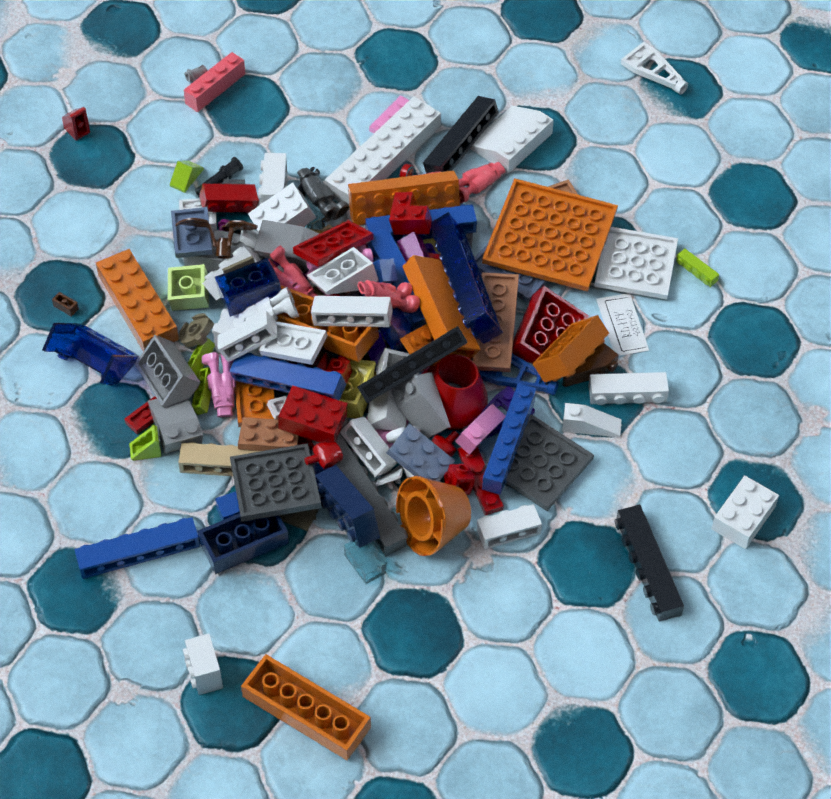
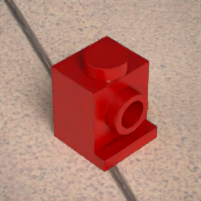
M341 356L338 359L332 358L327 369H324V371L340 373L347 384L352 373L350 361Z

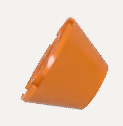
M421 476L409 477L399 487L396 499V513H400L402 522L400 527H404L408 534L406 543L418 555L430 556L437 553L469 525L471 506L466 493L461 488Z

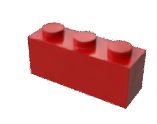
M202 184L199 195L201 206L207 207L208 212L249 213L257 208L259 202L255 184Z

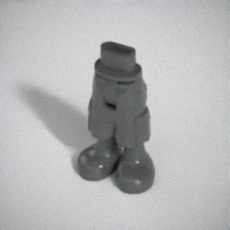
M303 168L297 172L301 177L300 182L302 183L303 190L310 198L312 204L319 208L320 215L324 221L328 222L332 218L337 220L349 210L347 202L342 201L336 204L333 201L334 193L315 172H311L309 168Z

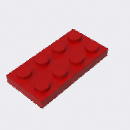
M347 220L294 246L293 254L317 267L323 266L349 249L357 248L373 240V233Z

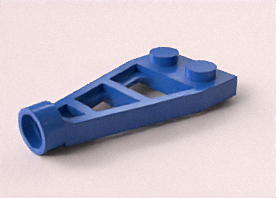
M513 353L511 364L520 370L517 377H505L502 375V372L498 371L479 372L482 380L495 385L516 388L519 383L553 396L559 385V381L553 382L552 380L544 383L534 366ZM525 372H529L537 377L535 383L522 381Z

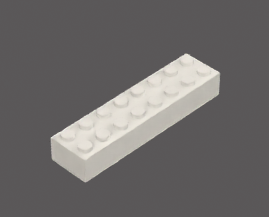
M413 96L325 179V185L334 193L333 199L338 202L345 201L349 204L348 184L387 179L441 127V112Z

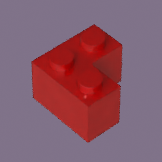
M395 192L389 218L394 235L411 234L412 232L416 234H429L432 218L428 205L417 206L413 192Z

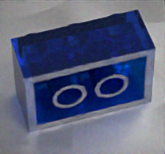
M268 258L229 273L215 276L218 292L230 317L242 313L246 308L255 305L266 297L273 298L282 290L280 281Z

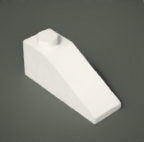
M565 403L562 432L620 438L621 419L586 405Z

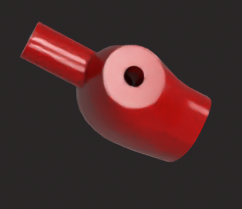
M452 431L446 439L437 434L431 441L452 457L456 452L452 442L459 434L456 431Z
M322 442L313 447L314 455L305 457L304 461L306 465L318 462L323 469H328L337 462L342 461L343 454L336 442Z

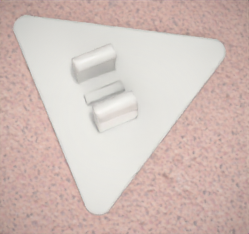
M399 465L374 481L376 486L385 484L388 489H393L390 482L395 480L396 484L401 483L400 478L402 477L403 467Z

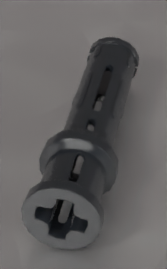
M236 157L231 158L228 164L222 165L219 171L203 184H220L227 177L231 179L232 175L243 170L242 163ZM202 184L195 188V192L198 197L200 195Z

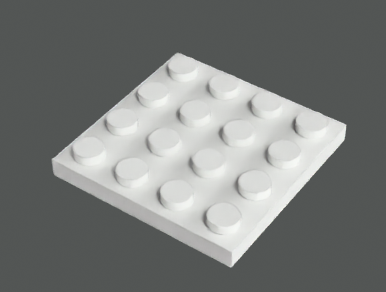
M611 227L599 260L594 287L667 300L678 238Z

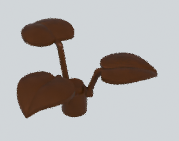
M186 218L175 224V227L178 225H189L208 228L213 241V247H216V257L220 259L231 258V241L234 233L241 234V230L250 231L258 228V225L254 223L232 220L227 222L226 225L221 226V230L228 231V237L219 238V241L216 242L212 226L208 220Z

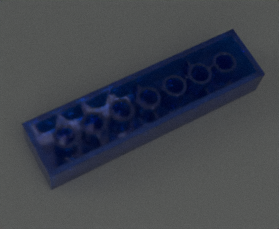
M447 212L432 221L430 233L434 240L437 241L435 246L441 253L439 255L440 260L446 266L444 271L450 277L448 283L455 291L453 296L459 303L457 306L459 312L464 316L462 321L467 329H471L475 339L479 338L485 344L501 335L503 331L466 233L451 214Z

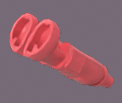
M491 162L463 173L462 178L459 179L460 203L467 202L470 194H478L498 180L506 172L501 163Z
M281 245L270 254V257L284 268L283 273L270 258L260 264L258 272L260 274H272L276 277L275 283L311 297L318 296L313 291L314 287L305 278L301 269L295 263L290 264L287 261L285 249Z
M370 280L358 282L357 287L361 294H365L366 297H390L392 308H398L406 313H413L419 307V297L411 295L412 285L410 283L403 282L396 289L394 285L384 282L380 283Z

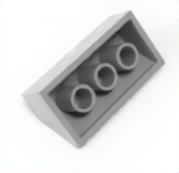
M154 335L135 363V366L162 407H168L190 398L201 383L175 344L157 335Z

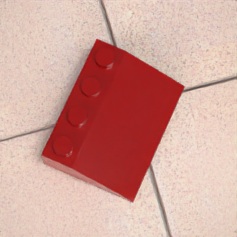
M543 286L532 295L513 339L512 353L524 361L533 364L572 323L586 319L589 315Z

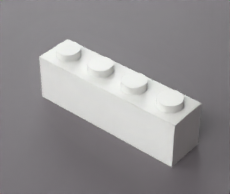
M315 296L311 315L314 326L390 327L393 309L390 297Z
M666 372L590 375L589 394L591 404L667 402L669 389Z

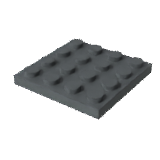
M531 414L505 484L548 511L593 460L594 454Z
M308 443L230 456L242 522L321 508L313 465H306L304 461L305 457L310 456Z

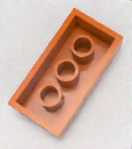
M598 315L572 323L533 363V366L544 383L551 380L555 382L564 376L568 378L576 373L575 369L586 362L585 359L595 352L596 347L605 342L604 339L609 332Z

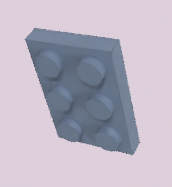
M201 207L171 211L175 257L184 258L213 254L211 235L208 228L189 225H178L175 227L177 222L186 218H200L209 221L208 208Z
M410 423L386 452L414 476H421L435 481H440L448 471L449 465L455 461Z

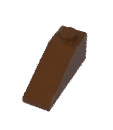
M605 343L595 348V352L585 359L586 362L575 369V374L568 378L563 377L562 385L568 387L589 381L591 374H608L613 372L618 366L619 354Z

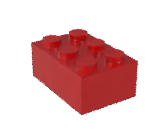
M292 385L278 416V429L320 443L336 442L347 417L348 403Z

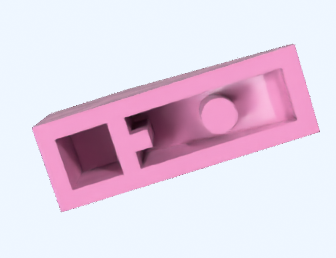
M491 404L461 433L455 442L470 455L505 419V415L496 406Z

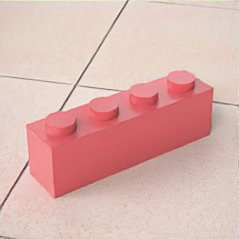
M233 52L228 54L184 89L185 104L199 112L245 75L244 60Z

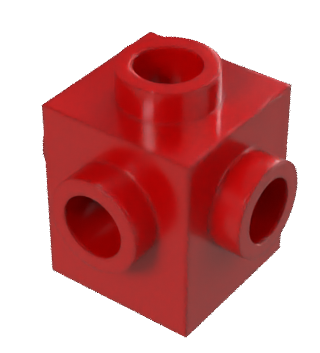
M450 464L448 471L444 475L446 484L457 486L466 495H470L475 478L468 465Z

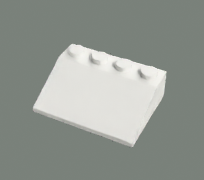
M511 106L484 130L470 149L489 162H500L505 168L506 173L509 174L552 134L554 120L541 111Z

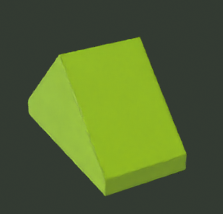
M189 160L177 161L170 181V187L185 193L204 170V167Z
M153 425L129 443L131 460L161 457L160 440L156 425Z

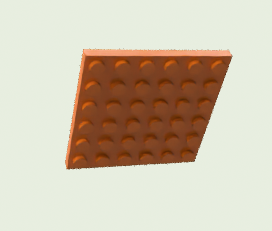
M514 178L483 255L482 263L588 292L618 205Z

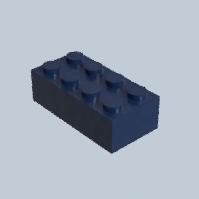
M337 465L315 475L318 492L321 497V507L328 510L331 519L337 521L341 531L345 530L350 542H355L361 548L380 538L374 508Z
M239 513L197 531L199 543L215 574L289 543L288 531L280 515L242 522Z

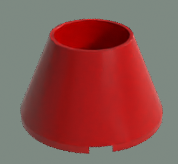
M459 354L447 355L421 373L432 372L451 426L448 428L449 430H459L470 425L488 405L487 390L478 368L466 356ZM445 382H453L459 384L463 388L451 387L447 385Z

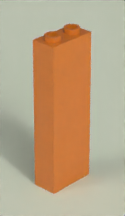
M413 255L402 267L409 283L412 285L414 295L419 297V306L434 340L458 326L468 343L448 355L459 354L471 359L480 351V347L441 260Z

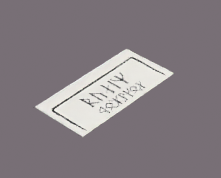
M630 293L597 298L604 325L609 332L608 337L612 349L619 356L649 351Z

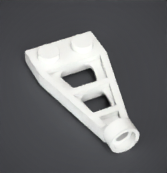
M645 42L621 59V65L633 73L670 87L680 95L688 87V83L683 80L660 53ZM650 59L658 64L653 70L642 66ZM662 70H666L670 76L664 78L657 74Z

